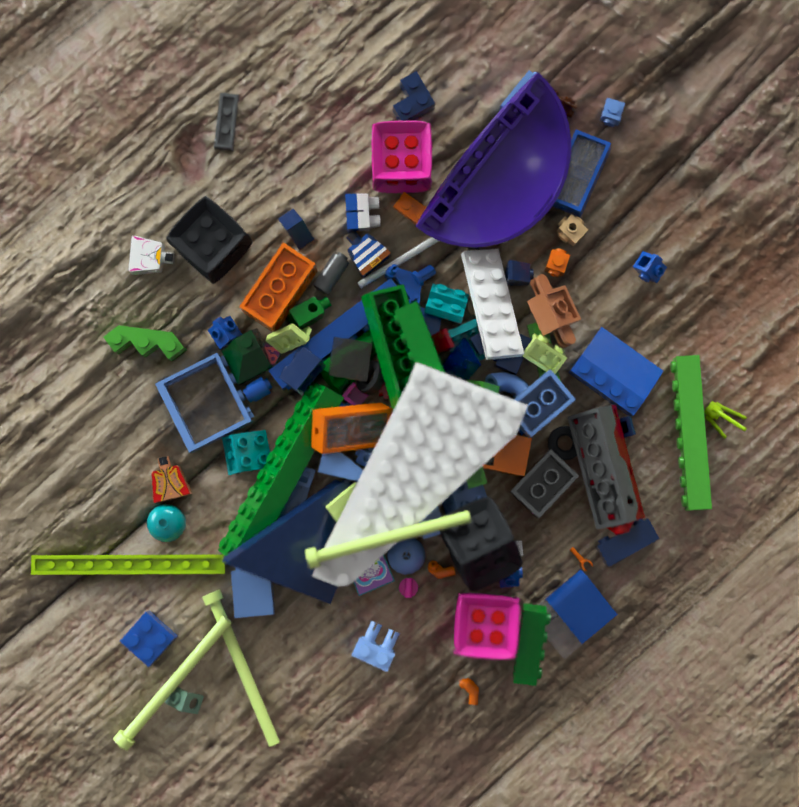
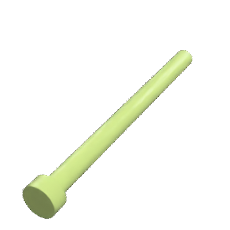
M465 511L318 551L316 547L306 549V558L309 568L313 569L320 567V562L467 524L471 522L469 512Z
M220 589L202 597L205 605H210L217 622L223 615L227 617L220 599H223ZM230 625L222 636L269 747L276 745L280 742Z
M224 615L127 729L125 731L120 730L113 739L117 745L127 751L135 743L133 738L232 624L230 619Z

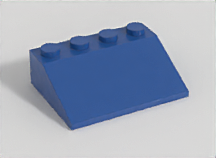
M601 327L568 373L612 405L616 404V408L632 417L643 404L664 371Z

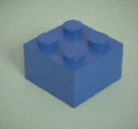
M149 610L139 618L120 642L146 666L150 667L178 635Z

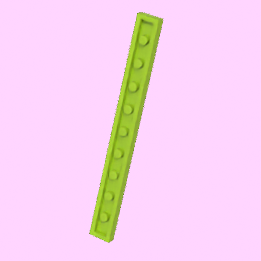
M223 554L31 555V575L226 574V563L222 561L223 557H225Z

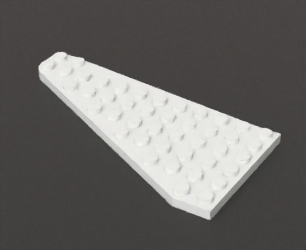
M416 362L409 382L324 549L418 524L516 436L528 405ZM397 542L320 562V567L315 568L312 577L335 586H347L353 583Z

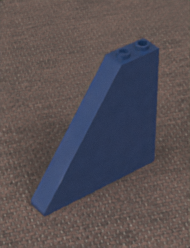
M344 478L342 482L335 479L223 557L222 561L232 567L331 604L338 586L312 577L315 568H309L305 550L316 547L317 551L324 549L337 524L325 506L352 485L353 482Z

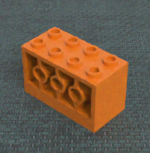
M283 242L239 307L244 314L271 332L279 330L286 320L289 310L294 308L317 274L316 264Z

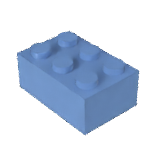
M552 370L545 372L513 399L528 405L519 428L527 438H530L576 400Z

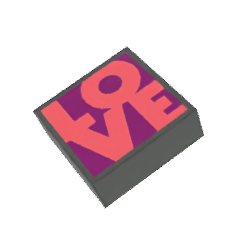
M265 342L263 349L271 365L274 367L278 363L281 353Z

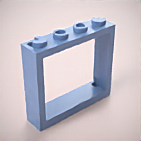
M218 353L155 383L189 453H194L253 423L251 418L254 415L250 407H245L243 401L246 399L241 389L237 391L234 385L237 382L233 374L228 373L226 369L228 364L224 356L220 357ZM217 363L244 420L195 444L168 387Z

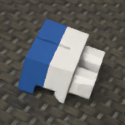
M345 194L348 233L353 231H370V228L380 226V215H369V209H379V197H368V194Z

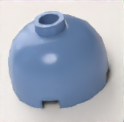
M416 538L399 541L387 552L391 568L397 573L404 575L417 572L423 566L426 557L423 545Z

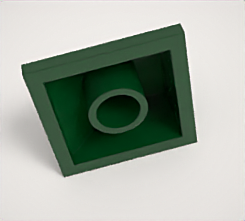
M252 330L235 338L222 351L238 385L272 368L257 335Z

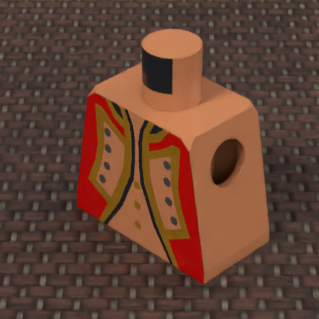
M169 456L159 458L160 470L152 472L154 503L192 495L181 466L171 467Z

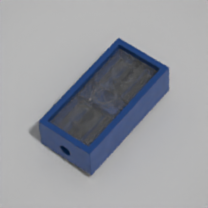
M577 129L575 130L571 139V158L567 178L553 207L581 218L610 154V142Z

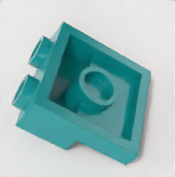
M432 284L424 313L461 324L469 294L459 289L447 288L443 284Z

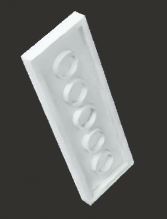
M499 249L463 251L461 254L486 360L522 357L524 351Z

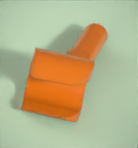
M574 547L570 549L580 562L579 566L581 569L587 571L584 568L585 562H588L593 567V563L586 558L584 559Z

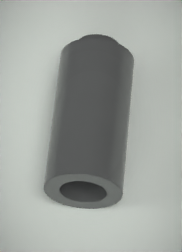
M340 252L338 254L333 253L313 286L322 293L329 295L349 265L348 258Z

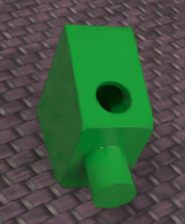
M314 296L290 309L287 320L290 324L293 323L302 330L322 319L325 313L324 310L331 307V303L326 296L319 301Z

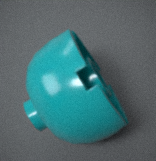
M162 504L150 512L147 518V528L154 539L161 542H172L183 534L186 528V518L178 507L171 504Z

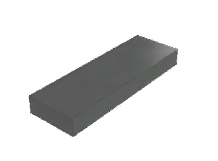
M220 93L214 149L233 151L239 94Z

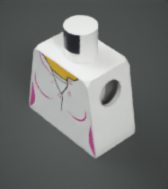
M132 236L129 272L132 275L160 273L163 271V263L174 264V253L164 252L165 246L161 242Z

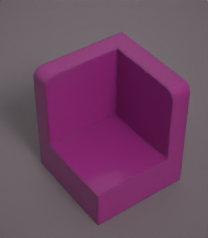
M353 382L342 397L350 405H360L365 402L369 395L362 393L357 388V384Z

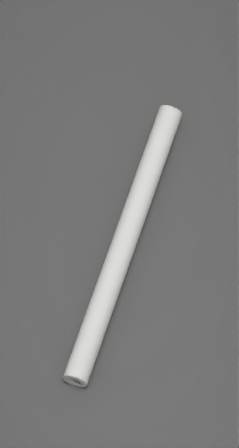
M433 237L427 239L358 281V285L360 288L365 287L386 274L388 267L393 264L398 266L436 244L439 240Z

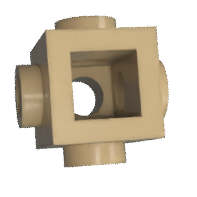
M571 215L569 218L565 216L558 223L560 227L557 232L559 233L558 237L563 242H568L574 247L588 232V229L584 226L585 223L581 218Z

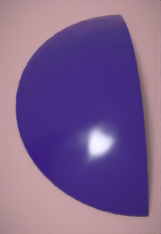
M539 72L505 104L474 140L441 184L415 227L436 240L461 247H486L509 241L523 234L539 222L550 210L567 178L571 158V134L568 119L559 97Z

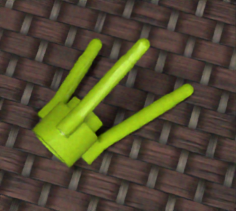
M711 401L704 410V414H706L705 419L713 425L724 439L727 436L713 418L717 420L721 416L736 427L746 431L744 426L724 414L723 410L746 420L747 417L714 401Z

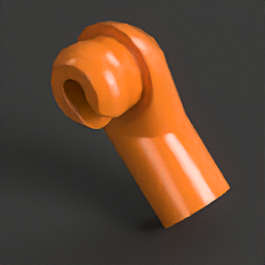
M435 560L428 563V571L438 579L456 575L454 566L443 568Z
M470 678L461 679L459 683L460 688L465 689L469 693L468 704L478 705L479 687Z

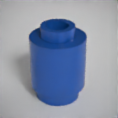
M260 377L246 385L243 392L250 403L253 401L257 402L271 393L270 389L272 386L267 378L263 379Z

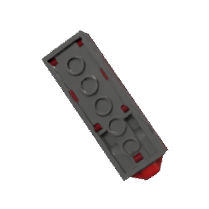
M616 404L568 416L596 529L607 528L615 535L629 532L633 522L645 518Z

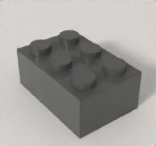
M550 449L509 492L536 518H540L579 475Z

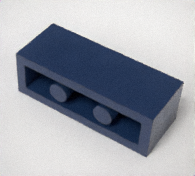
M642 518L633 522L629 532L614 535L611 538L605 536L598 540L599 544L595 547L606 567H610L660 538L650 520Z

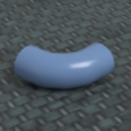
M507 372L491 373L485 378V382L500 386L499 391L508 392L515 398L529 387L526 381Z

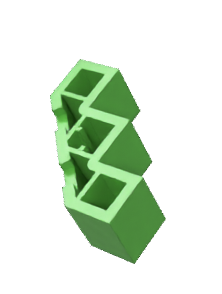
M118 325L103 337L118 355L131 345H134L144 358H147L160 348L170 361H174L187 351L173 332Z

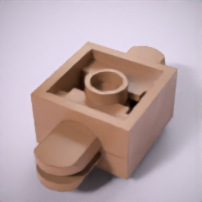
M540 274L530 281V285L536 295L527 301L530 311L533 313L542 335L545 336L553 333L558 345L561 348H566L576 341L570 326L580 321L581 317L566 286L552 289L547 276Z

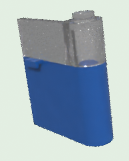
M581 569L538 604L547 606V613H550V624L545 627V631L548 632L547 639L563 659L568 657L617 616L614 609Z

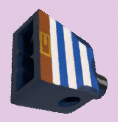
M353 231L346 237L352 244L347 250L362 278L367 277L391 257V252L369 233L361 238L356 231Z

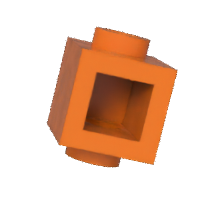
M552 249L544 271L553 277H562L570 255L566 254L567 251L563 249Z

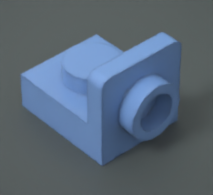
M607 98L600 121L604 122L607 126H618L625 103Z

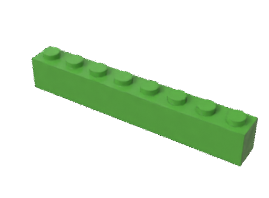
M676 356L673 358L670 367L671 373H674L675 378L672 381V390L676 392L674 410L677 411L678 419H675L676 430H679L677 448L681 452V457L678 458L679 468H682V476H680V486L684 489V495L681 496L682 507H685V511L712 509L700 356Z

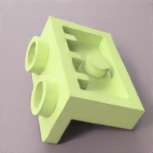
M292 323L268 334L265 341L283 354L287 351H292L298 346L305 345L310 339L312 329L308 326L300 330L299 327Z
M534 333L532 341L524 350L523 357L544 371L552 370L556 374L567 359L564 353L565 350L558 344L554 346L549 343L550 340L542 334L538 336Z

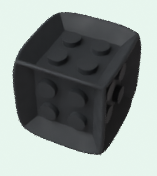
M207 196L197 201L179 219L166 237L168 243L176 248L179 254L212 284L223 278L252 245L250 235L245 233L243 228L226 211Z
M490 497L477 499L446 515L450 516L468 511L471 519L470 523L440 530L454 565L470 591H477L512 575L522 567L520 550L513 538L511 529L500 509Z

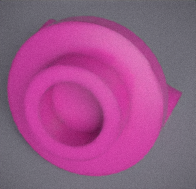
M405 578L399 584V591L405 598H412L418 591V584L413 578Z

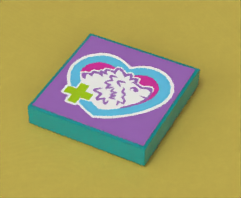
M383 555L353 583L360 596L395 580Z

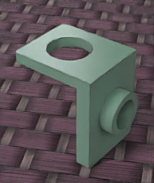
M177 687L165 703L181 712L198 714L204 696L189 693ZM196 698V706L190 709V702Z

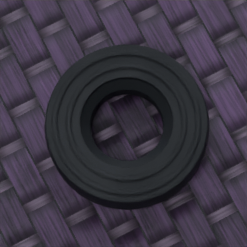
M374 360L367 362L357 377V388L364 394L373 395L384 384L380 364ZM374 373L373 379L368 384L371 375Z
M560 426L554 429L548 438L549 450L551 449L562 460H570L577 456L570 426ZM561 436H569L572 439L573 444L569 450L564 451L559 448L558 439Z

